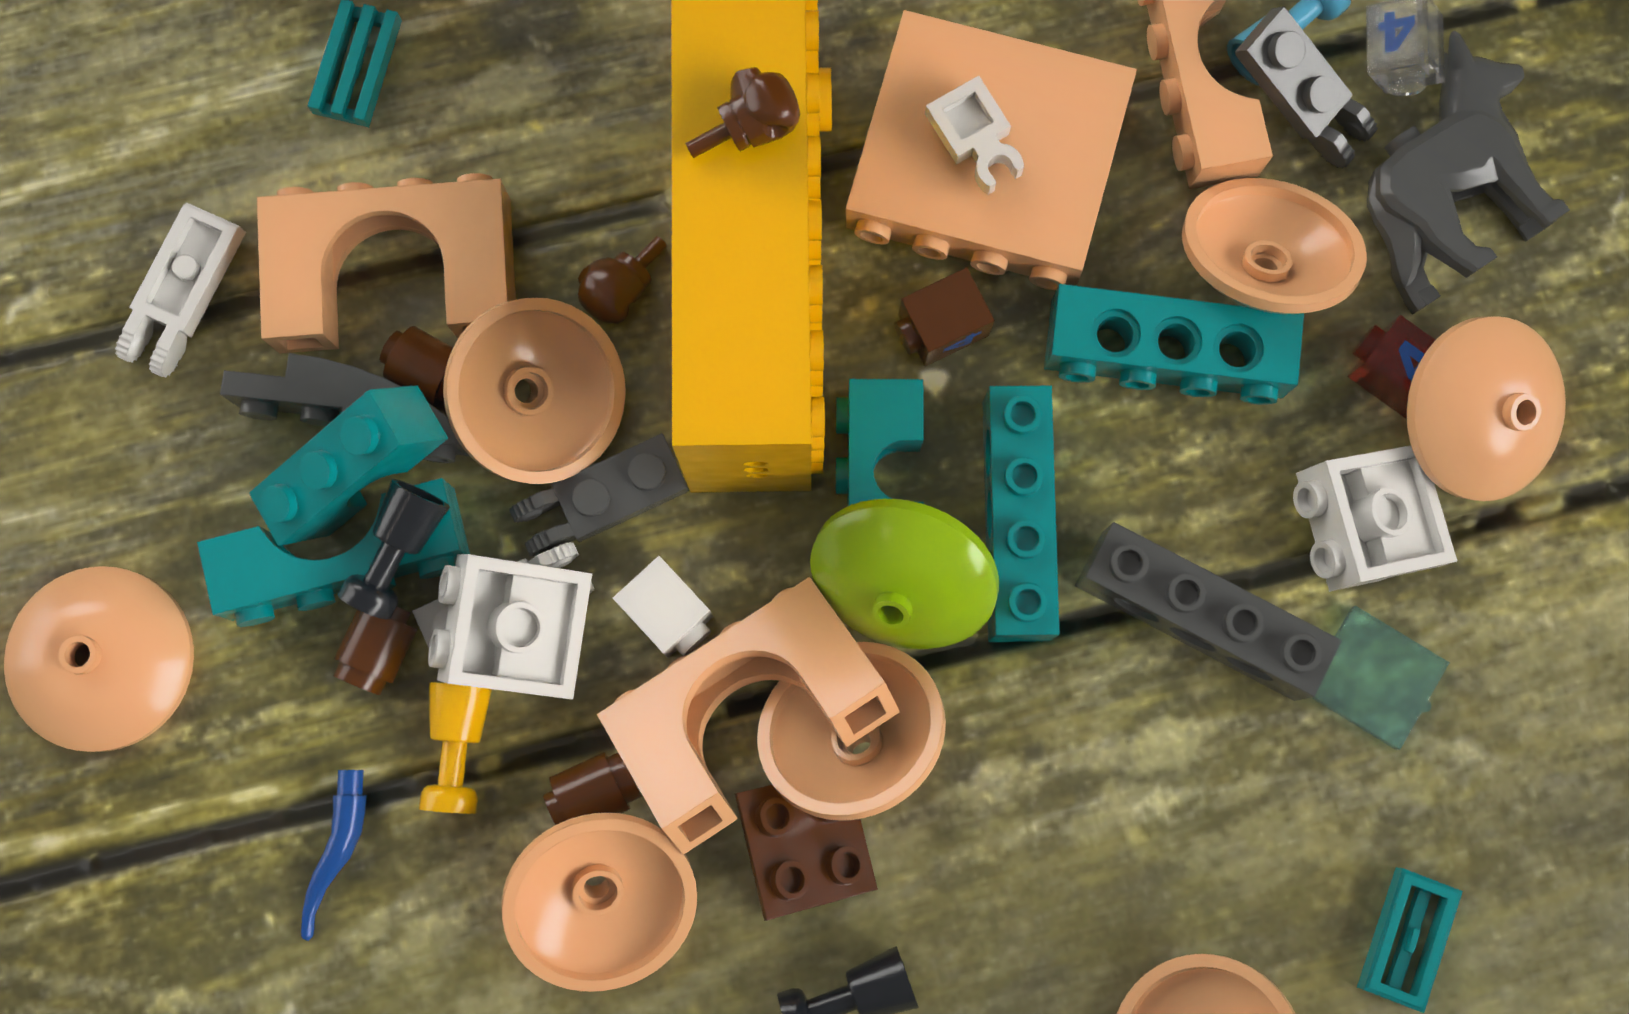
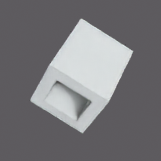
M660 556L654 559L613 597L615 602L667 658L677 650L682 656L688 655L711 633V630L705 625L713 618L711 611Z

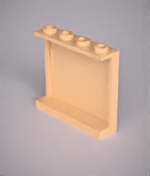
M904 10L845 208L846 228L855 230L854 234L858 238L870 243L884 245L888 244L889 240L912 245L914 252L930 259L944 260L947 258V255L971 261L970 265L973 268L987 274L1003 275L1006 271L1029 276V281L1032 284L1044 289L1057 290L1059 284L1077 286L1085 264L1137 69ZM977 76H980L1011 125L1009 135L999 141L1014 147L1020 153L1024 163L1022 176L1016 179L1006 165L1001 163L991 165L988 170L994 177L996 186L995 191L989 195L983 192L976 182V162L971 156L956 165L925 115L927 104Z

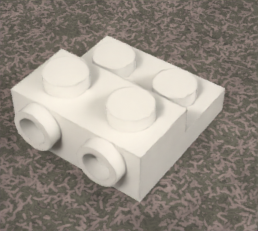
M1411 446L1327 460L1296 473L1298 484L1293 493L1294 505L1302 517L1309 518L1315 539V544L1310 552L1311 565L1319 577L1326 579L1329 592L1457 562L1435 484L1420 467Z
M457 554L455 566L445 565L439 583V602L449 604L445 630L435 629L429 646L428 663L429 667L439 668L437 680L447 684L573 699L592 573L470 554Z

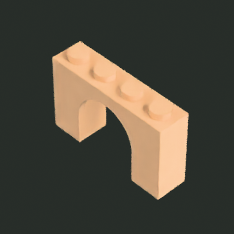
M482 173L464 174L457 178V182L433 183L431 180L424 178H406L398 181L397 186L374 188L366 183L350 182L339 185L337 191L313 192L303 187H286L278 190L277 195L257 197L261 339L279 354L339 349L337 281L340 269L347 256L358 244L370 236L384 231L407 230L428 237L440 247L444 264L446 324L457 339H459L469 324L487 310L499 304L516 300L511 199L500 178L493 179L490 175Z
M810 577L794 587L782 590L771 602L742 621L728 625L717 637L691 654L677 658L666 670L640 687L623 693L612 705L597 714L660 827L683 855L738 819L706 766L702 745L705 728L711 715L719 704L736 690L755 682L767 680L784 681L802 688L815 700L846 747L900 713L885 681Z

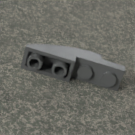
M289 353L285 377L224 370L220 395L240 408L239 414L245 417L272 421L277 420L278 412L300 414V421L326 427L366 391L400 386L385 378L350 365L324 358ZM429 404L448 439L423 460L437 463H455L456 455L469 456L456 439L448 418Z

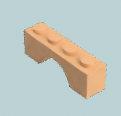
M1137 0L1140 6L1147 5L1151 25H1148L1147 28L1148 50L1153 61H1160L1164 80H1161L1159 87L1160 102L1166 116L1172 115L1177 134L1172 140L1173 158L1177 170H1185L1189 189L1216 185L1234 179L1258 177L1273 157L1260 100L1238 95L1220 85L1205 68L1198 48L1199 28L1220 13L1226 0Z

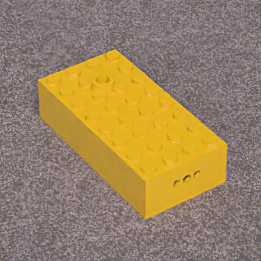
M671 0L672 447L690 493L811 491V474H823L825 402L823 396L824 336L822 330L823 270L821 265L820 132L832 131L831 67L819 68L818 0ZM757 67L761 73H781L788 80L796 95L801 113L794 131L782 139L761 146L753 147L751 144L750 147L741 152L731 138L695 158L691 156L685 143L724 123L717 107L725 102H730L731 80L736 72L745 68Z

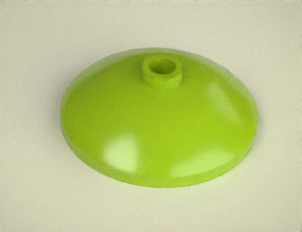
M884 498L861 501L847 506L825 522L816 537L811 552L810 567L813 582L837 616L858 633L886 645L905 649H932L956 644L973 636L987 623L997 601L999 592L998 570L985 544L972 530L956 518L922 503Z

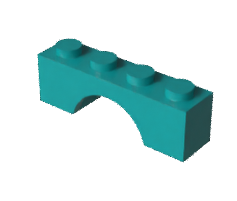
M443 478L414 485L440 498L450 508L421 552L416 555L405 553L389 585L391 589L396 586L395 578L416 572L419 573L420 579L439 577L445 565L455 566L457 554H470L455 489ZM386 493L381 494L377 516L366 536L347 552L332 558L322 560L297 558L285 545L278 546L271 532L260 526L197 542L213 615L231 621L236 620L237 627H247L275 619L274 610L297 604L299 611H307L334 604L336 602L334 594L339 593L346 578L355 574L366 575L382 543L381 540L374 536L373 529Z

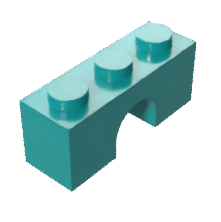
M849 379L848 397H836V434H848V457H836L835 491L836 494H847V506L872 499H892L885 495L878 487L874 477V469L878 462L889 454L895 452H920L924 440L923 379Z
M418 385L371 389L366 391L249 492V495L278 546L327 537L368 505L360 492L362 488L383 477L408 472L444 443L448 436Z

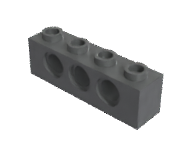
M1115 522L1101 533L1075 584V587L1293 701L1316 696L1342 642L1341 639Z

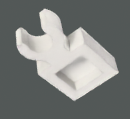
M980 76L973 78L926 105L925 115L956 165L971 156L975 160V179L983 192L989 195L995 191L996 181L988 170L993 164L1001 163L1006 165L1015 179L1022 176L1024 163L1020 153L1014 147L999 141L1009 135L1011 125Z

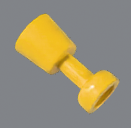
M429 682L430 739L442 741L438 785L431 784L423 788L420 795L419 810L461 814L477 813L478 796L473 788L463 786L467 744L480 743L492 689Z

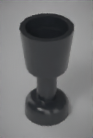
M391 479L373 529L374 536L381 540L382 543L366 575L355 574L346 578L338 593V597L348 605L368 615L380 619H391L397 607L398 598L396 593L389 588V585L405 553L416 555L421 552L450 506L440 498L419 487L401 480Z
M897 946L846 972L848 985L811 999H807L803 990L799 988H791L777 993L782 1014H846L857 1010L859 1014H895L919 1008Z

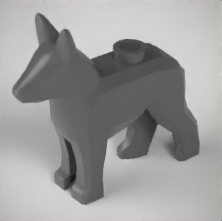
M1452 31L1449 36L1448 54L1442 50H1436L1435 52L1437 68L1442 79L1439 100V123L1422 134L1413 126L1390 141L1384 147L1390 158L1374 170L1368 182L1367 208L1388 248L1392 279L1412 315L1441 296L1436 288L1430 284L1424 270L1428 253L1459 272L1465 278L1497 258L1491 248L1476 246L1463 234L1454 202L1485 193L1508 217L1525 242L1548 228L1557 219L1570 211L1563 200L1553 199L1536 180L1528 165L1518 134L1507 119L1500 104V99L1512 93L1524 79L1523 67L1519 64L1502 63L1479 56H1472L1464 39L1456 31Z

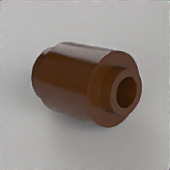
M416 326L409 327L404 333L395 331L386 341L380 354L379 360L385 365L383 377L400 387L418 385L429 404L434 407H438L441 404L444 405V376L453 347Z
M396 607L391 619L386 620L357 610L334 658L339 661V664L333 676L368 692L381 695L386 682L393 684L418 630L406 624L411 612Z
M605 752L549 777L552 790L543 794L545 804L555 825L571 818L593 813L622 814L631 809L630 802L642 797V793L619 753L608 757Z

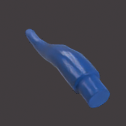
M338 770L337 795H333L331 834L324 852L313 871L304 900L301 938L305 941H309L314 935L315 915L327 888L351 858L362 833L367 795H363L364 770Z

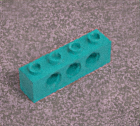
M1059 284L1051 300L1044 370L1059 371V378L1071 382H1092L1095 380V376L1117 378L1119 379L1120 386L1129 389H1154L1156 383L1180 386L1179 392L1187 396L1212 397L1217 394V391L1239 393L1240 400L1246 403L1258 405L1277 403L1278 398H1284L1298 386L1304 314H1277L1246 306ZM1103 329H1111L1118 332L1125 342V350L1111 352L1104 349L1097 339V332ZM1169 336L1177 339L1184 348L1185 357L1175 360L1165 356L1159 348L1158 338ZM1220 344L1236 346L1244 356V366L1233 367L1227 364L1220 355Z
M1052 385L989 386L982 402L986 547L991 553L998 570L999 592L995 608L988 620V642L1051 641L1060 635Z

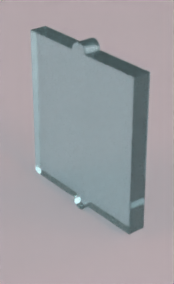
M1355 605L1351 607L1335 635L1342 642L1316 696L1312 697V699L1395 750H1400L1420 714L1430 711L1431 703L1428 700L1450 662Z

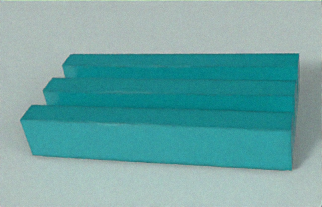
M351 0L340 1L307 105L313 114L369 128L402 23L398 12L386 9V12L382 13L378 12L376 7L364 4L362 8L355 6ZM358 22L333 104H329L354 23ZM373 26L379 27L380 31L355 110L349 109V102L356 80L360 75L364 62L363 57Z
M1396 867L1357 988L1424 1013L1463 891L1404 868ZM1411 886L1416 887L1406 916V920L1396 947V951L1386 978L1385 984L1381 983V979L1410 893ZM1431 894L1439 896L1438 904L1410 991L1406 993L1401 991L1419 939L1420 929Z

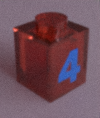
M1399 315L1384 329L1374 324L1354 348L1352 354L1360 360L1347 377L1407 419L1408 394L1413 376L1422 357L1435 339L1402 315Z

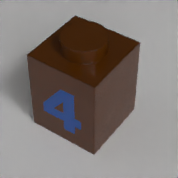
M966 267L901 298L898 313L900 320L894 322V325L907 353L911 355L918 352L926 367L988 337L995 320Z

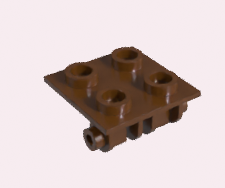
M773 785L735 793L764 921L878 890L861 819L829 820L807 814L787 802Z

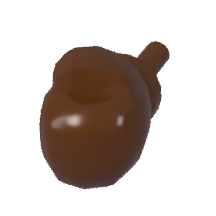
M757 67L739 70L731 80L730 102H725L717 107L724 123L685 144L691 156L695 158L731 138L740 152L750 147L751 144L753 147H757L782 139L794 131L801 114L794 90L781 73H761Z
M656 236L635 258L625 252H620L614 259L610 257L601 258L584 268L578 277L580 284L578 299L582 307L592 316L605 323L619 324L624 321L628 315L630 304L635 303L651 284L652 279L646 267L667 247L664 240Z

